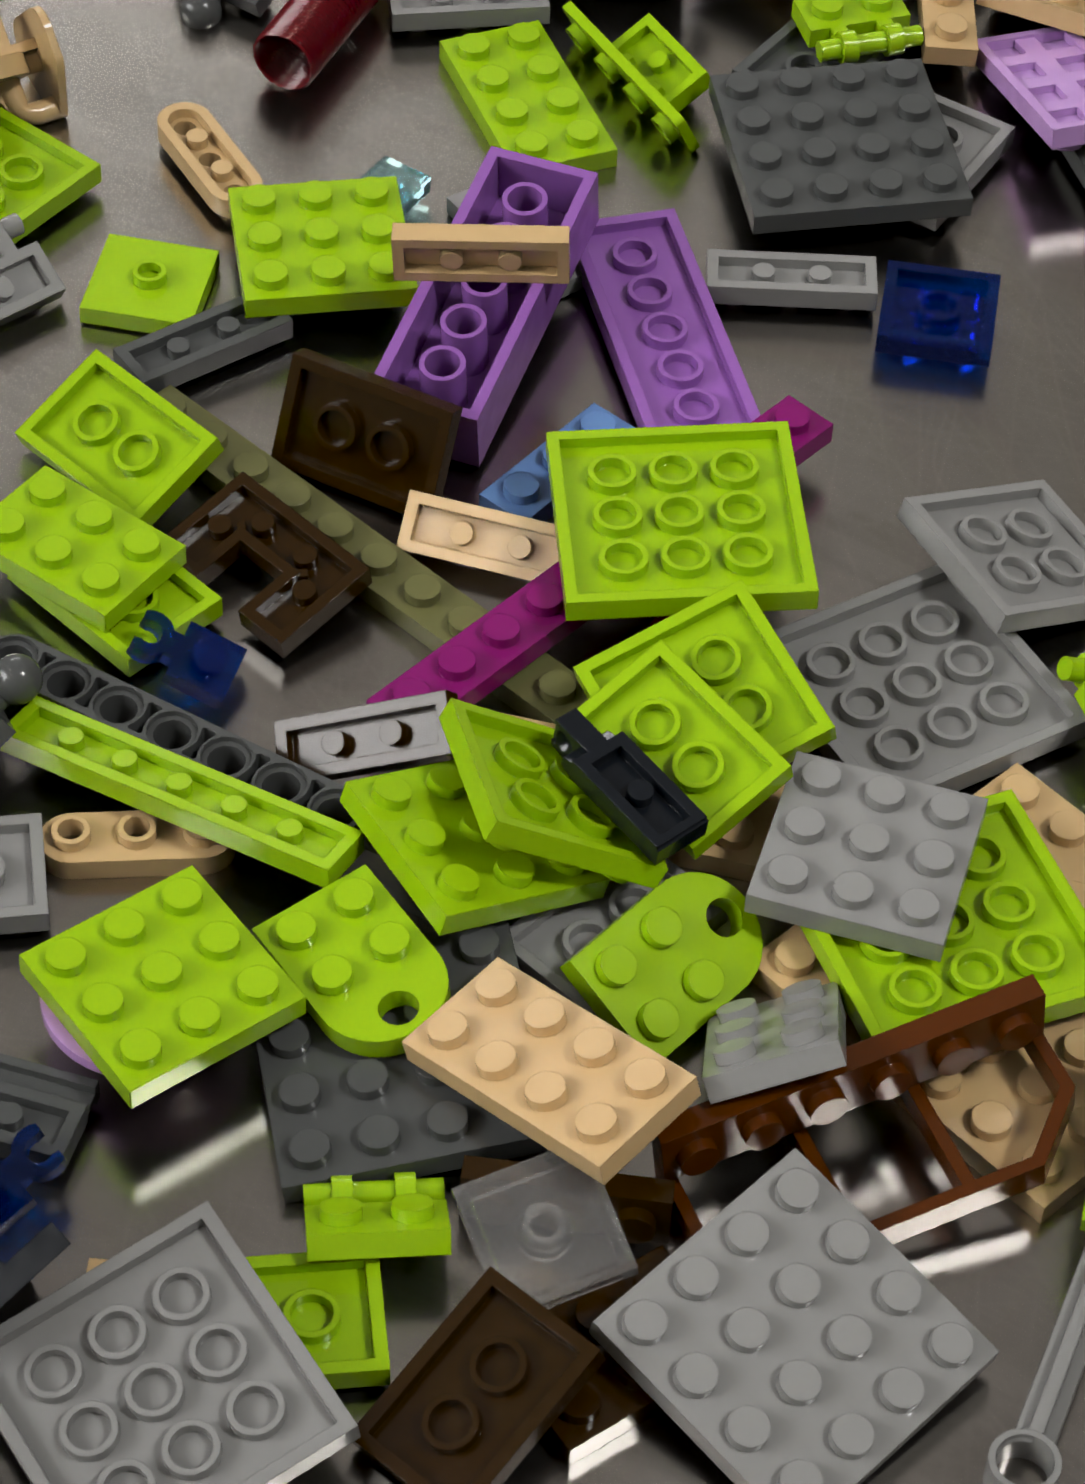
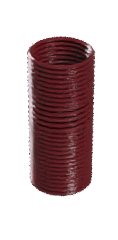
M379 0L287 1L253 44V57L258 69L269 81L278 87L287 90H302L308 87Z

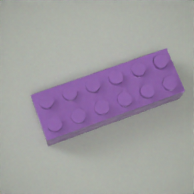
M491 146L451 224L570 226L571 279L599 221L598 173ZM421 281L374 374L463 407L451 460L480 467L568 284Z

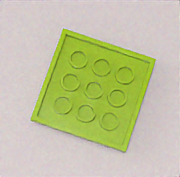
M788 421L546 432V456L566 621L671 616L740 579L743 580L762 612L818 608L819 588Z
M1012 789L983 797L988 799L985 818L941 962L800 926L830 983L835 982L838 984L845 1010L861 1040L1031 974L1034 975L1046 994L1044 1024L1085 1012V909Z

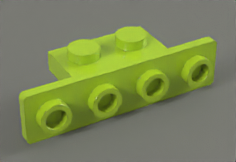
M571 0L563 5L562 9L571 22V25L565 30L583 54L588 53L591 49L596 53L597 56L593 60L604 76L612 84L620 79L626 85L622 88L624 94L641 114L649 109L655 115L651 118V121L669 144L674 143L678 139L691 153L700 147L698 141L679 112L709 88L710 76L708 72L650 13L611 43Z

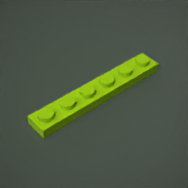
M36 696L10 720L16 733L0 748V751L322 888L338 880L364 852V834L359 829L39 696Z

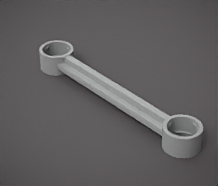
M1085 1246L1016 1427L1001 1433L990 1446L983 1473V1484H1015L1006 1479L997 1467L998 1463L1009 1458H1024L1036 1463L1047 1476V1480L1041 1484H1058L1062 1470V1457L1056 1445L1085 1370Z

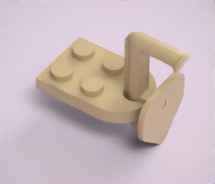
M34 6L17 16L13 23L16 43L11 45L0 17V107L33 126L43 125L67 117L68 104L64 59L53 27L45 11L40 6ZM28 76L42 99L28 103L20 79Z

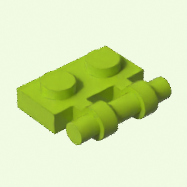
M793 0L791 17L808 48L815 47L819 62L838 60L840 64L858 62L862 55L881 52L885 57L902 55L905 48L922 46L924 42L921 26H910L911 14L903 0Z
M415 1171L394 1172V1179L352 1181V1175H331V1182L303 1184L307 1262L452 1255L451 1225L445 1199L444 1177L416 1178Z

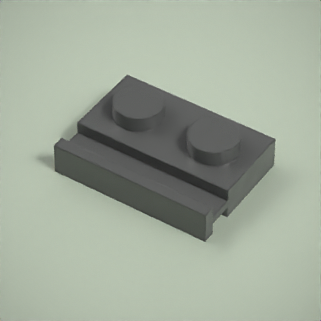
M0 1053V1157L63 1175L89 1121L88 1114L93 1104L97 1105L99 1101V1080Z

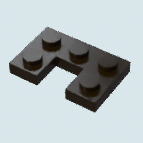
M241 472L167 534L186 545L187 563L182 567L206 586L243 555L275 579L241 607L238 613L241 625L282 658L290 654L372 584L369 567L245 472Z

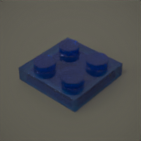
M888 260L875 352L989 367L1001 275Z

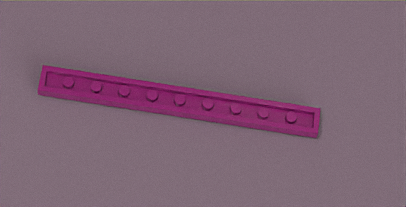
M790 395L752 421H788L796 467L832 441L834 424ZM559 561L368 698L366 704L448 690L456 693L458 700L475 705L589 620L566 621Z

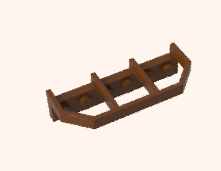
M1031 974L846 1046L847 1066L711 1105L708 1100L687 1108L652 1141L655 1178L675 1180L672 1213L686 1240L699 1231L703 1225L678 1179L679 1177L703 1174L722 1160L748 1150L758 1151L769 1148L785 1136L791 1148H796L840 1191L806 1127L814 1124H830L842 1117L847 1111L875 1100H890L898 1096L902 1098L953 1188L870 1221L892 1244L1044 1184L1075 1105L1076 1086L1044 1036L1046 994L1034 975ZM1024 1047L1055 1100L1032 1157L975 1179L919 1083L939 1075L950 1076L957 1074L970 1066L972 1062L1002 1050L1014 1051Z

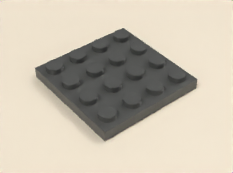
M921 58L894 59L891 61L857 64L842 63L839 65L807 68L790 67L783 70L758 72L739 71L732 74L710 75L708 93L752 234L971 216L973 196Z
M508 920L441 936L436 931L423 933L438 951L446 965L451 997L497 957L519 969ZM404 1005L389 1010L382 1019L389 1024L402 1025L413 1020L418 1011L411 1006ZM307 1010L303 1016L256 1041L285 1204L303 1201V1184L331 1182V1175H352V1181L394 1179V1172L415 1171L417 1178L462 1169L464 1155L506 1160L549 1151L407 1060L405 1053L391 1057L376 1058L360 1056L340 1048L325 1035Z

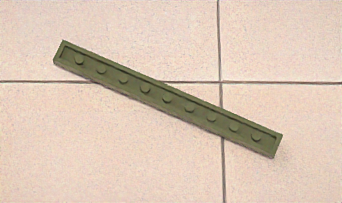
M171 384L157 393L215 435L224 448V451L196 480L214 493H217L241 472H245L369 567L372 584L363 590L358 597L433 652L489 612ZM546 652L491 692V694L523 717L554 724L557 718L574 708L580 707L588 700L575 677V673Z

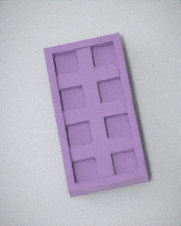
M1054 27L978 38L979 51L976 66L1052 150L1075 151L1085 145V39L1080 35Z

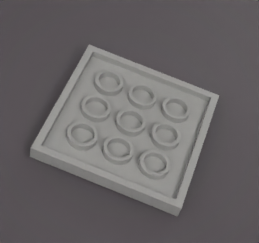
M938 565L774 629L835 726L837 738L817 748L824 758L960 791L1006 771L1015 763L1021 765L1085 737V714L1075 698L1016 631L996 634L985 623L982 616L960 590L950 582L948 576Z
M796 1148L592 1322L589 1329L590 1335L734 1484H862L992 1364L1000 1352Z
M208 1200L0 1324V1433L31 1484H287L361 1438L357 1423Z

